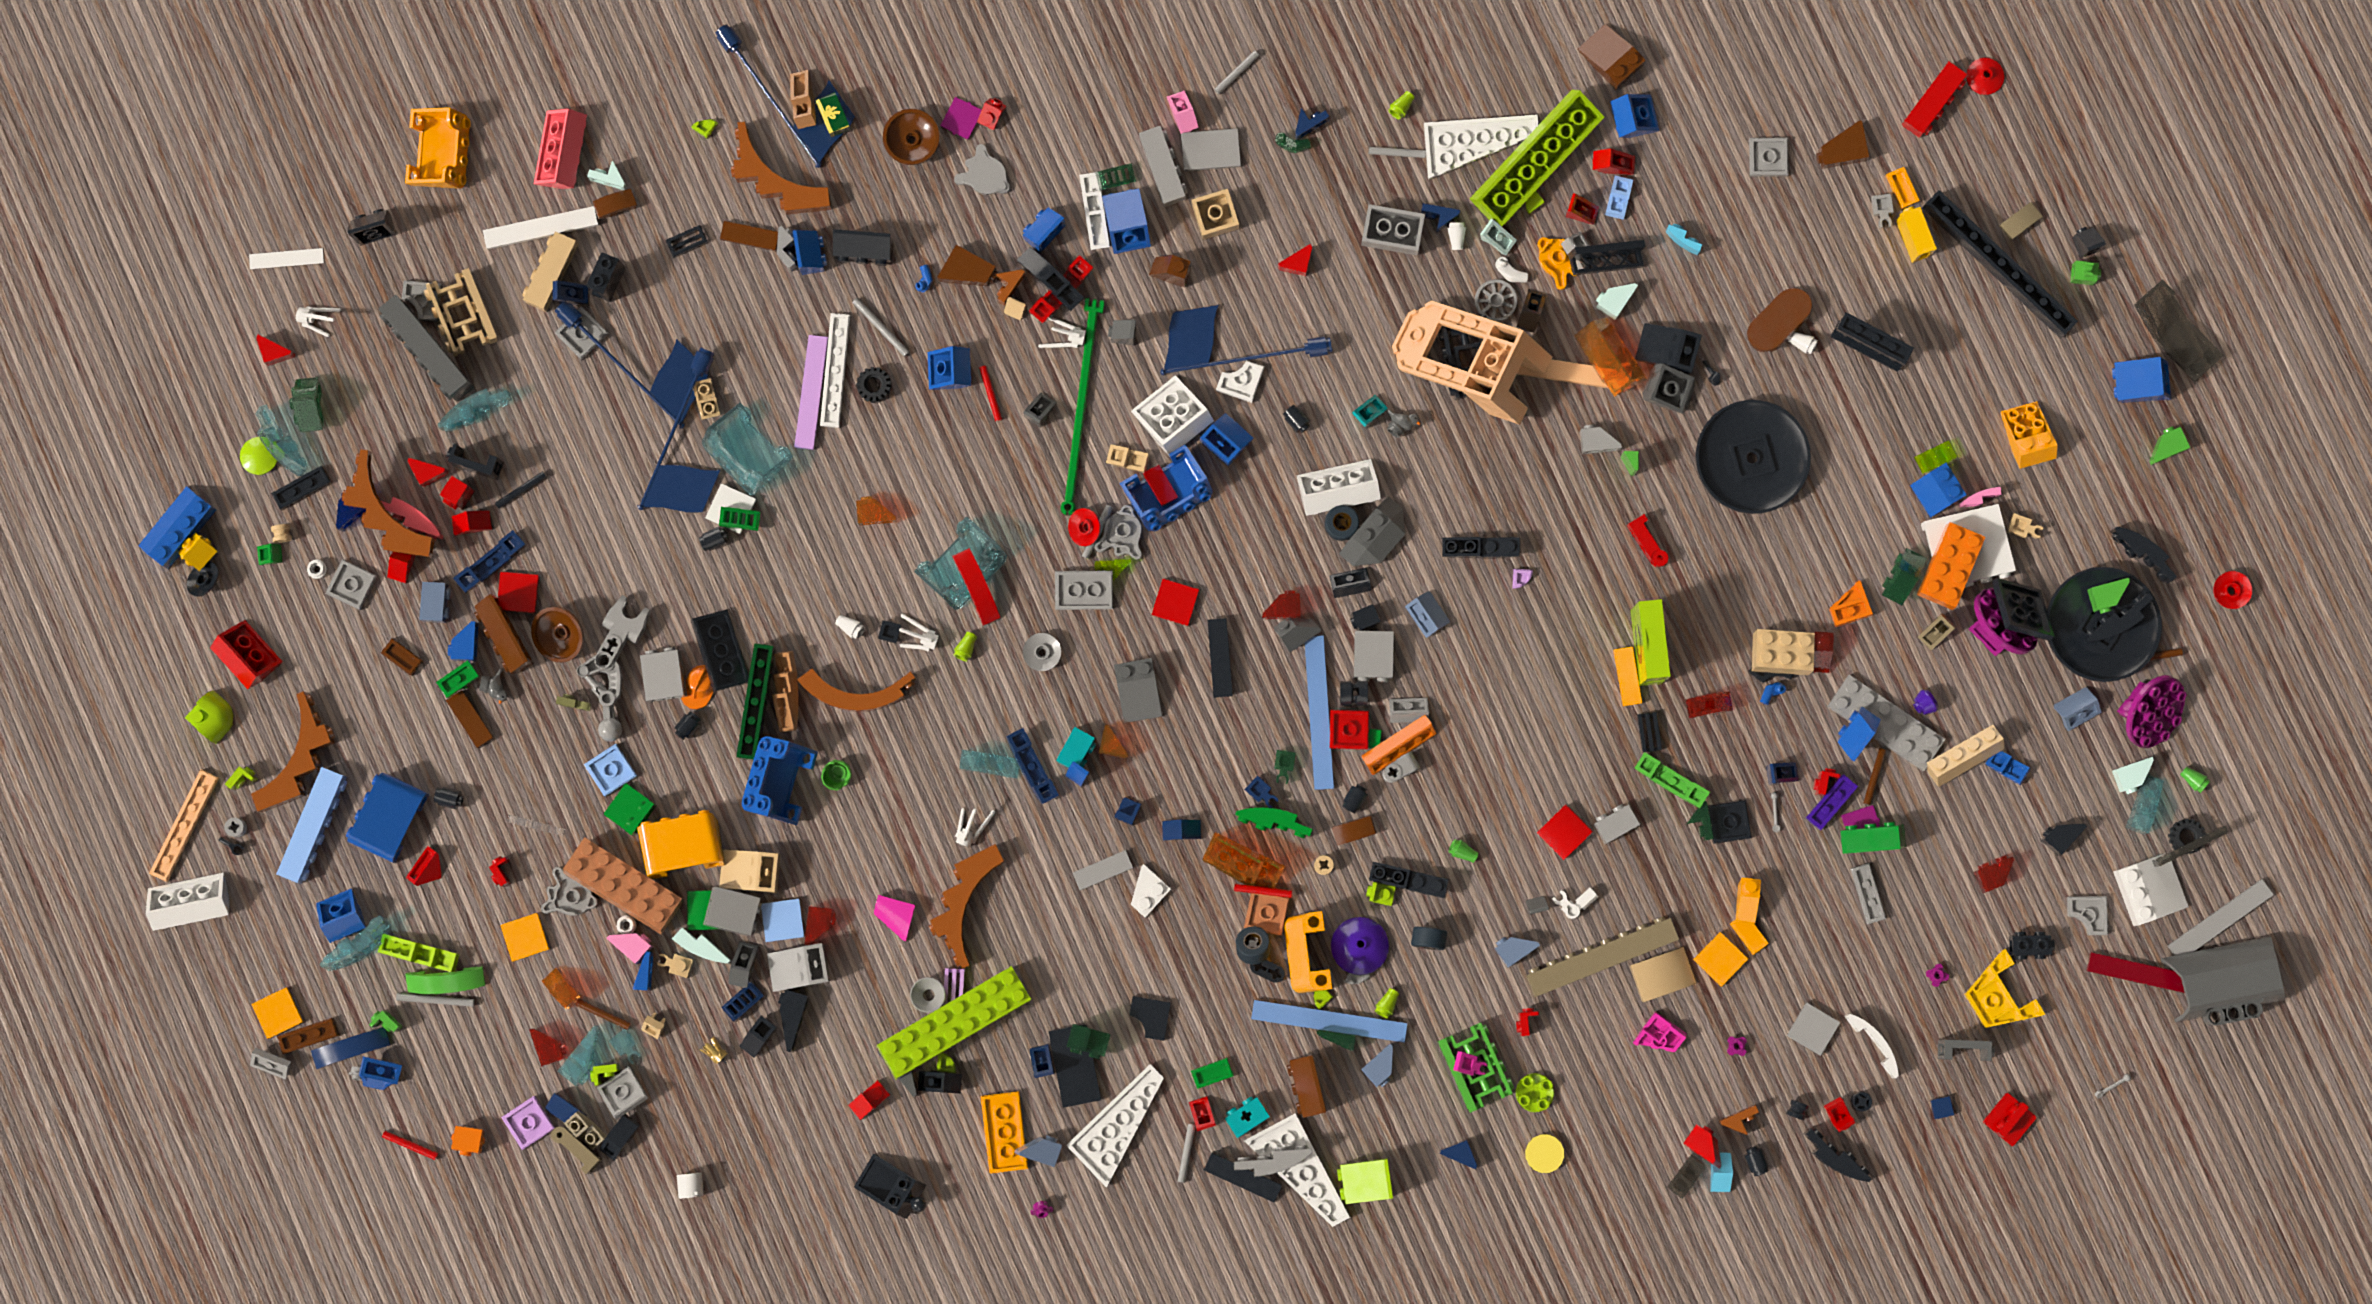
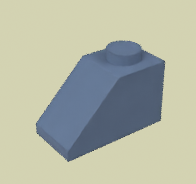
M1503 937L1496 942L1497 947L1494 950L1508 968L1539 947L1540 944L1535 941L1513 937L1506 939V937Z
M1391 1044L1386 1046L1361 1069L1375 1087L1379 1085L1383 1087L1390 1081L1389 1076L1392 1071L1393 1046Z
M1047 1135L1046 1139L1038 1137L1015 1149L1014 1153L1055 1167L1062 1145L1057 1143L1058 1139Z

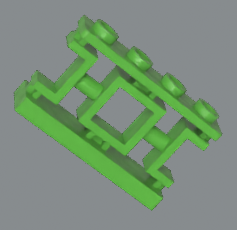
M1481 1022L1469 1027L1473 1034L1472 1037L1457 1044L1453 1035L1437 1041L1469 1113L1484 1107L1480 1097L1498 1090L1500 1097L1504 1098L1513 1094L1511 1090L1514 1089L1510 1078L1506 1079L1503 1073L1506 1069L1502 1060L1498 1061L1495 1055L1498 1051L1494 1042L1490 1043L1487 1037L1490 1035L1486 1024L1482 1026ZM1477 1030H1479L1489 1055L1486 1054L1484 1049L1474 1052L1470 1042L1479 1038ZM1451 1042L1453 1049L1463 1045L1466 1053L1478 1056L1482 1054L1489 1072L1472 1079L1470 1075L1454 1071L1455 1058L1448 1043ZM1494 1065L1505 1091L1502 1090L1500 1084L1490 1088L1486 1079L1495 1074L1492 1068ZM1465 1078H1467L1469 1085L1479 1081L1483 1092L1474 1095L1478 1102L1476 1104L1464 1081Z

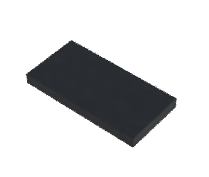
M728 609L692 618L691 624L713 692L747 684L749 675Z
M1087 1024L1048 1031L1063 1108L1100 1101L1101 1096Z

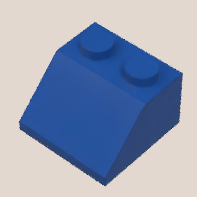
M1626 94L1610 101L1619 138H1632L1660 131L1651 95Z
M1049 207L1045 211L1042 209L1035 217L1037 220L1033 224L1029 223L1023 230V239L1039 253L1066 226L1064 217Z
M793 230L798 268L802 275L825 272L824 266L827 265L826 255H822L821 247H824L823 236H819L817 231Z
M951 346L928 352L929 390L959 389L971 386L970 348Z
M1944 463L1910 485L1930 518L1967 495L1947 463Z
M1863 707L1858 712L1854 710L1848 719L1850 723L1847 726L1843 725L1838 732V735H1840L1838 743L1852 761L1857 759L1874 736L1881 721L1880 718Z
M352 888L316 903L319 925L329 943L365 928L364 917Z

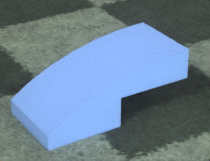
M1614 176L1605 213L1606 216L1624 220L1633 184L1632 179Z

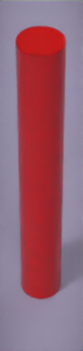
M984 365L979 367L995 422L1003 419L987 366Z
M1234 884V891L1286 898H1291L1292 890Z
M386 1130L382 1135V1138L430 1159L436 1160L438 1157V1153Z

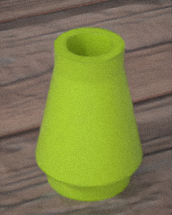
M1406 91L1401 97L1390 104L1389 113L1398 120L1405 117L1412 101L1415 99L1414 95Z
M966 632L965 636L955 647L954 656L967 662L972 656L977 636L971 632Z
M1389 988L1387 993L1375 1005V1012L1384 1018H1389L1393 1014L1399 993Z

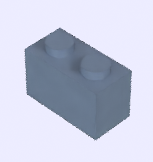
M422 582L419 620L423 622L446 623V618H449L450 608L447 607V602L451 598V588H449L448 584Z

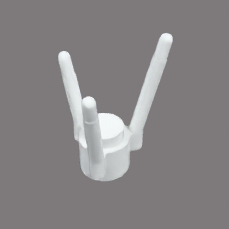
M309 306L298 308L296 321L301 322L302 327L310 328L326 337H329L330 334L310 323H313L315 319L334 322L335 319L316 315L315 312H341L340 308H314Z
M1050 317L1049 320L1069 328L1070 331L1056 327L1051 329L1069 335L1068 341L1072 342L1039 344V348H1077L1078 345H1083L1085 330Z
M901 614L902 618L926 633L921 635L900 628V632L921 639L920 643L923 644H900V647L922 649L925 651H929V649L934 650L939 637L935 635V631L929 630L910 617Z
M962 808L958 830L955 835L957 837L956 843L969 848L972 843L975 844L977 838L995 814V810L991 811L973 836L974 832H971L970 828L977 810L973 809L966 829L963 828L962 830L965 809Z

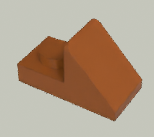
M1024 270L996 274V278L1006 284V287L1002 286L997 293L999 303L1004 306L1006 305L1008 297L1013 295L1026 276Z
M1752 1105L1718 1122L1722 1126L1748 1135L1741 1120L1744 1119L1745 1122L1756 1118L1755 1114L1759 1113L1756 1105Z

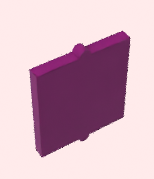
M955 97L940 127L952 132L953 135H958L968 140L982 110L971 105V102L967 103Z
M1873 805L1841 815L1844 827L1857 825L1858 829L1865 828V824L1875 823L1877 827H1880V819L1877 818Z

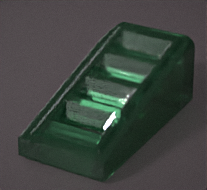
M1132 163L1095 172L1100 191L1136 182ZM1128 168L1130 179L1128 180L1126 178L1124 169ZM1118 170L1121 171L1123 181L1119 179ZM1111 172H1114L1116 183H1113ZM1106 173H1107L1108 180H1109V184H1108V185L1106 184V180H1105V176H1104V174H1106Z
M1317 1030L1316 1034L1319 1037L1354 1051L1355 1035Z

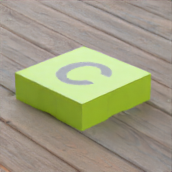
M1662 599L1639 601L1630 610L1639 686L1662 684L1665 682V679L1670 677Z

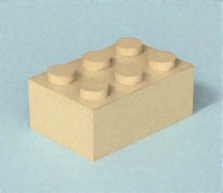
M1757 629L1753 633L1752 671L1810 675L1814 671L1815 633Z

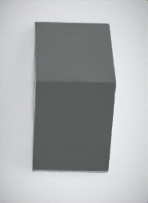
M1040 392L1024 410V417L1041 427L1056 405V402Z

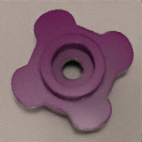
M1936 964L1934 968L1926 971V977H1929L1934 987H1938L1942 981L1949 979V975L1944 972L1941 964Z
M1730 1036L1727 1040L1729 1043L1727 1053L1731 1056L1734 1054L1744 1056L1746 1054V1038Z
M1038 1201L1033 1205L1030 1214L1036 1215L1038 1218H1045L1048 1216V1213L1053 1211V1207H1049L1046 1201Z

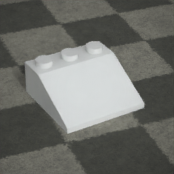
M1176 375L1131 411L1168 456L1169 453L1185 445L1214 421L1206 407Z
M2168 852L2113 871L2133 926L2156 920L2189 907Z

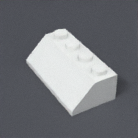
M1371 459L1296 475L1306 516L1330 511L1339 505L1355 506L1381 499L1378 480Z
M224 873L148 888L146 916L152 930L166 929L229 915L230 901Z

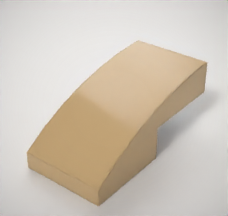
M1111 444L1106 463L1143 473L1147 469L1150 454Z

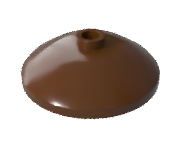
M905 109L895 113L887 121L883 130V144L887 153L892 159L904 165L924 163L934 155L939 145L940 135L936 122L930 115L918 109ZM911 137L916 139L914 143L909 142Z
M559 606L547 607L541 610L532 622V640L537 650L545 658L562 663L572 660L581 652L584 644L583 628L577 617L569 610Z

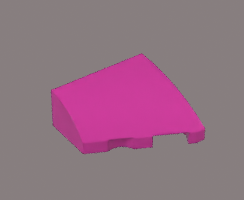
M878 895L874 915L903 941H906L916 905Z
M1655 1011L1634 1039L1633 1044L1676 1052L1686 1039L1687 1033Z

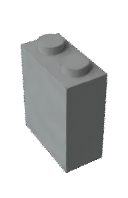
M1355 631L1354 678L1358 679V681L1368 682L1369 679H1377V682L1387 683L1389 679L1393 678L1394 632Z
M675 647L665 648L664 652L657 653V650L646 651L645 655H640L647 702L688 697L682 651L676 650Z
M713 887L703 925L751 936V933L755 932L757 926L755 921L756 914L760 913L762 903L759 902L760 898Z

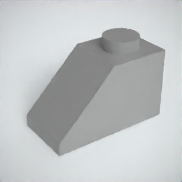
M1586 425L1579 432L1582 454L1620 451L1622 448L1621 443L1601 427L1595 428V425Z

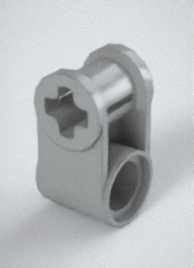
M1410 751L1389 764L1383 770L1382 776L1386 782L1393 783L1404 776L1412 774L1421 767ZM1390 770L1396 771L1394 777H1389L1388 773L1390 772Z

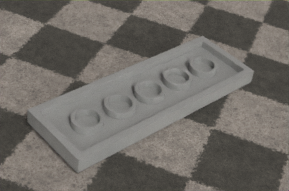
M1851 675L1846 677L1827 706L1849 722L1850 720L1848 719L1853 711L1856 710L1858 712L1861 707L1880 718L1881 721L1873 738L1922 771H1925L1927 762L1933 759L1945 741L1939 734Z

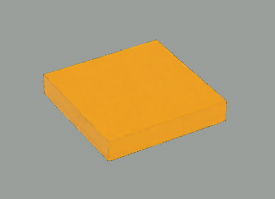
M538 913L500 925L512 962L550 950Z
M1719 932L1693 960L1722 987L1748 958Z
M288 987L251 1004L267 1039L304 1022Z

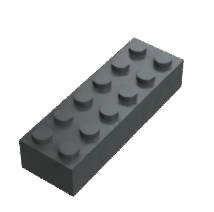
M396 294L378 308L382 313L379 315L380 318L390 328L393 327L391 331L401 342H406L403 345L414 357L417 355L415 360L425 371L429 370L428 376L437 385H441L439 389L449 400L453 398L458 402L475 388L404 301Z

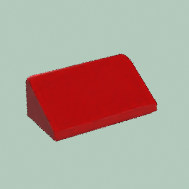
M1160 465L1143 472L1144 478L1161 507L1178 498Z

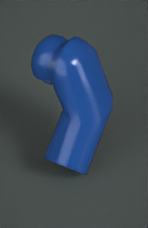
M928 264L920 266L922 278L915 285L917 291H927L933 282Z
M1781 682L1767 685L1759 702L1769 705L1772 696L1785 693L1786 686Z

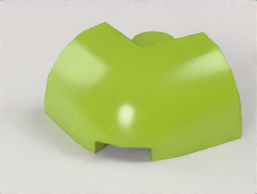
M212 690L196 702L197 705L188 713L185 719L209 741L217 744L232 727L234 716L229 703L216 691Z

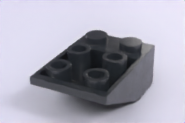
M1644 323L1635 360L1651 365L1665 364L1690 375L1693 371L1702 334Z

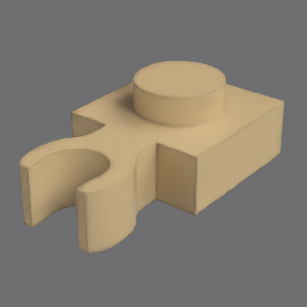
M2014 513L2012 514L2007 533L2026 538L2027 534H2030L2033 538L2039 539L2041 536L2035 534V529L2042 531L2043 527L2039 525L2032 526V519Z
M660 954V956L666 958V962L664 964L657 962L659 966H669V973L688 978L693 959L674 954L673 959H670L668 955Z

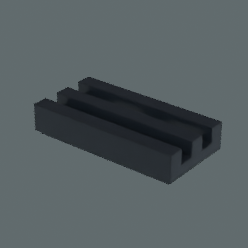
M698 225L667 239L666 243L673 258H676L707 244L708 241L701 225ZM699 231L700 234L672 246L671 243ZM702 238V240L684 247L676 252L674 251L675 249H678L686 244H689L695 240Z
M1657 712L1637 714L1642 753L1662 750ZM1650 717L1653 718L1657 747L1653 745ZM1642 718L1646 720L1649 748H1646Z

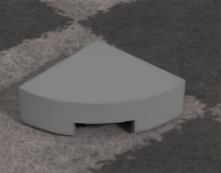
M1349 973L1344 982L1359 984L1365 981L1370 974L1354 975Z

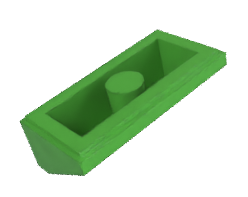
M1624 451L1620 457L1630 475L1634 476L1639 470V452Z

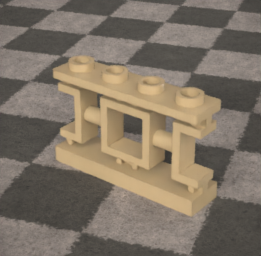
M469 268L462 270V273L454 274L456 284L440 289L437 281H434L431 284L427 283L426 290H424L427 301L431 300L433 307L431 311L434 318L439 319L440 325H438L440 334L441 336L445 335L447 342H445L448 353L452 352L454 357L460 353H465L463 343L476 338H480L483 346L487 343L497 342L496 333ZM461 280H464L472 302L469 301L468 296L457 298L455 291L463 288ZM433 290L436 291L438 297L445 294L449 296L450 302L442 304L443 313H441ZM465 303L471 318L454 324L448 309ZM476 314L479 316L486 337H484L482 330L472 333L469 325L477 323ZM448 324L452 331L462 328L464 336L456 339L458 347L454 345L447 328Z

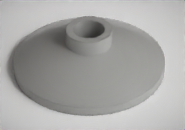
M1038 633L1031 636L1025 642L1023 657L1027 665L1032 669L1048 671L1058 664L1061 657V647L1057 639L1052 635ZM1042 649L1045 650L1046 655L1040 656L1039 651Z

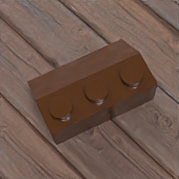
M1313 1055L1289 1060L1290 1065L1286 1066L1289 1077L1293 1076L1294 1084H1291L1293 1095L1298 1096L1299 1103H1295L1298 1115L1302 1114L1304 1118L1326 1113Z

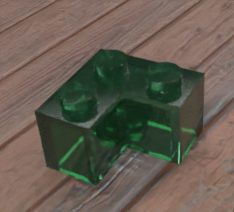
M319 377L296 379L295 386L292 387V398H290L289 403L291 410L294 409V423L298 425L300 432L323 430L324 415L321 407L322 389Z
M1908 548L1904 550L1903 554L1899 552L1894 561L1895 564L1890 571L1891 577L1887 576L1882 584V587H1884L1882 596L1902 606L1919 580L1927 558Z
M1073 1024L1067 1047H1070V1052L1082 1054V1051L1090 1053L1089 1057L1100 1059L1101 1056L1105 1057L1111 1034Z

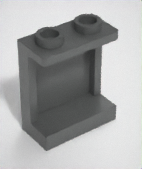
M1938 1040V1059L1952 1060L1953 1048L1980 1049V1061H1991L1995 1055V1047L1992 1045V1041Z

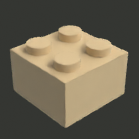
M1228 189L1192 199L1193 211L1203 240L1239 229V222Z

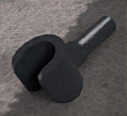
M1705 359L1702 363L1711 374L1708 380L1716 386L1720 382L1721 376L1712 369Z
M222 837L218 839L219 842L228 846L234 855H240L234 851L236 846L244 849L241 844H233Z

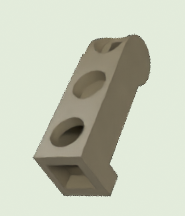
M559 1126L553 1129L551 1133L552 1140L562 1144L584 1164L581 1170L585 1174H590L602 1161L578 1137L575 1138L568 1128Z

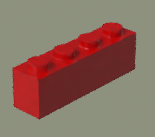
M1948 61L1901 125L1918 138L1923 133L1927 135L1933 127L1931 122L1934 119L1938 121L1944 113L1942 110L1945 104L1949 106L1955 98L1953 95L1956 89L1960 91L1966 83L1964 78L1967 74Z

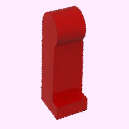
M1643 514L1626 526L1654 567L1660 568L1668 562V554L1659 548L1644 523L1648 519Z

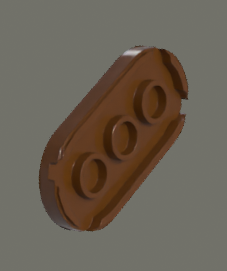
M1797 288L1782 291L1750 323L1747 330L1750 345L1759 352H1772L1779 349L1810 317L1812 302L1809 295Z

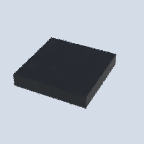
M1746 800L1707 806L1713 844L1752 838Z

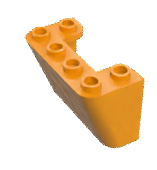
M452 108L411 109L409 128L420 132L417 167L406 165L405 184L410 186L458 189L464 187L466 184V166L468 164L469 129L471 127V121L467 115ZM412 172L414 174V179L411 178Z
M709 810L699 811L695 815L682 814L679 815V818L675 819L662 818L659 822L654 823L646 821L637 827L646 874L650 879L667 877V871L703 864L706 869L725 865L718 821L713 813H709Z
M1322 911L1292 916L1286 919L1284 923L1291 986L1297 993L1332 989L1330 969L1310 972L1305 935L1325 931Z

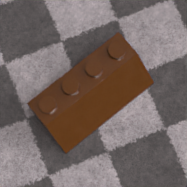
M489 594L474 606L476 609L474 614L477 620L483 622L486 627L483 631L487 638H492L495 644L492 646L497 656L501 655L504 660L502 662L503 668L506 672L510 671L514 675L534 663L505 610L500 605L498 606V597Z

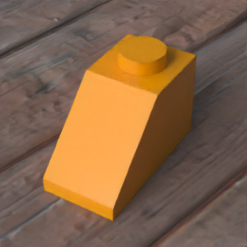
M1741 878L1738 884L1735 921L1755 923L1760 899V879Z

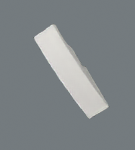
M1098 172L1079 175L1091 250L1110 247Z

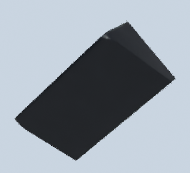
M1367 568L1329 575L1334 598L1371 591Z

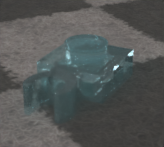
M623 1029L609 1040L620 1056L625 1053L627 1054L628 1061L631 1064H634V1061L631 1059L633 1054L641 1058V1054L632 1048L637 1043L626 1029Z

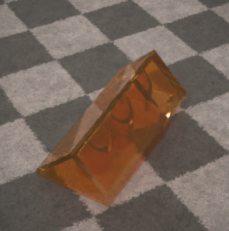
M1607 317L1593 320L1574 335L1601 381L1607 385L1613 397L1647 380V377Z
M1216 832L1202 861L1242 884L1276 888L1286 870V866Z

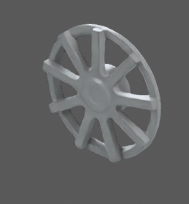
M1498 279L1489 280L1478 288L1475 295V306L1480 316H1485L1486 314L1484 313L1489 308H1493L1492 317L1487 316V319L1496 322L1503 321L1514 313L1517 307V294L1509 283ZM1494 283L1503 284L1499 293L1496 292ZM1491 284L1492 294L1484 289L1486 285ZM1507 286L1512 293L1503 296L1502 293ZM1480 291L1487 295L1488 299H1478ZM1514 296V305L1504 302L1505 299ZM1478 303H1488V306L1481 311ZM1503 305L1512 308L1507 315L1502 308ZM1496 309L1500 310L1503 317L1495 318Z

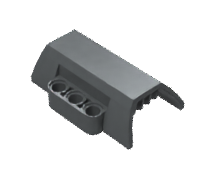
M2271 936L2161 958V962L2168 965L2181 977L2188 1002L2186 1011L2181 1016L2175 1018V1022L2203 1017V1021L2209 1026L2222 1025L2257 1018L2263 1012L2262 1005L2286 1000ZM2250 1004L2255 1007L2253 1014H2250L2248 1011ZM2231 1008H2234L2236 1011L2234 1018L2229 1015ZM2212 1012H2215L2217 1014V1020L2215 1022H2213L2210 1018Z

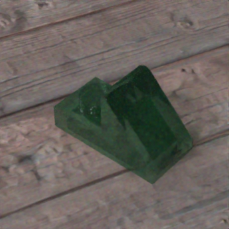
M1707 801L1703 803L1700 809L1696 808L1685 824L1700 823L1701 826H1698L1699 837H1703V841L1713 840Z

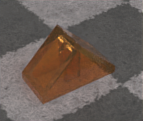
M1108 724L1105 725L1099 754L1128 759V754Z

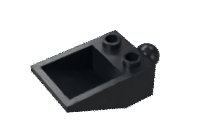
M874 1153L854 1186L863 1194L905 1219L908 1218L912 1210L922 1212L927 1205L925 1199L920 1197L927 1186L926 1184Z

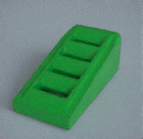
M721 507L719 526L758 531L761 512ZM727 513H730L729 522H726ZM735 513L738 514L737 524L734 523ZM743 514L746 515L745 525L742 524ZM750 515H754L753 526L749 525Z

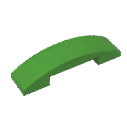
M1645 752L1634 768L1659 786L1699 809L1710 794V791L1695 782H1691Z
M483 966L463 968V971L426 974L425 971L405 974L408 992L443 994L485 986Z

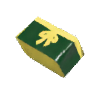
M835 92L816 100V104L831 137L851 130Z

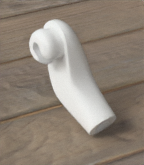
M1506 257L1498 258L1495 263L1496 268L1509 282L1527 283L1528 273L1515 270L1507 262Z

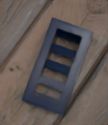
M750 982L747 988L744 987L721 1008L733 1022H736L764 995ZM748 989L756 995L755 999L747 992ZM743 994H744V995L748 998V1000L750 1001L749 1004H747V1003L744 1001V999L741 997ZM737 999H738V1000L740 1001V1003L744 1006L743 1009H741V1008L736 1004L735 1001H736ZM731 1005L738 1011L737 1014L729 1008Z

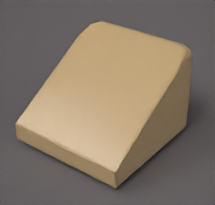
M1008 297L1004 313L1021 320L1027 308L1025 303Z

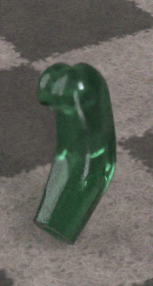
M1279 132L1275 138V143L1279 147L1291 153H1299L1311 148L1309 139L1294 140L1283 132Z

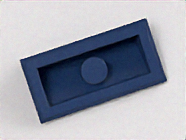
M558 1093L552 1095L545 1107L547 1111L563 1122H566L577 1111L587 1117L586 1113Z

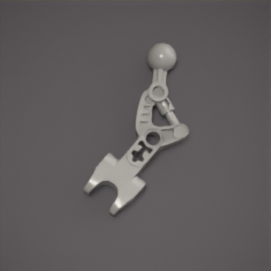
M623 595L608 611L602 623V626L610 631L599 651L594 657L578 666L576 670L577 674L581 678L586 679L593 687L591 690L599 698V702L603 707L604 720L598 726V733L603 740L609 742L617 740L622 734V725L615 719L614 706L620 698L622 691L621 667L617 663V659L628 640L635 644L639 642L651 610L645 607L636 618H626L624 610L628 598ZM611 641H612V642H615V641H616V643L618 644V646H617V647H614V646L612 647V646L610 645V642H611ZM606 649H607L609 652H612V653H613V656H611L609 653L605 652ZM607 656L609 663L602 666L600 660L602 657ZM599 673H606L609 679V689L607 690L601 682L598 683L593 676Z

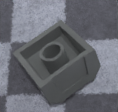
M1655 364L1650 370L1645 389L1642 393L1643 400L1683 414L1688 409L1695 388V378L1665 364Z

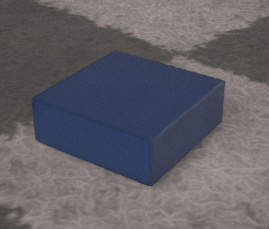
M1950 1096L1930 1100L1934 1119L1954 1115Z

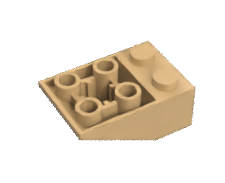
M723 850L725 865L721 866L719 888L777 893L780 854Z

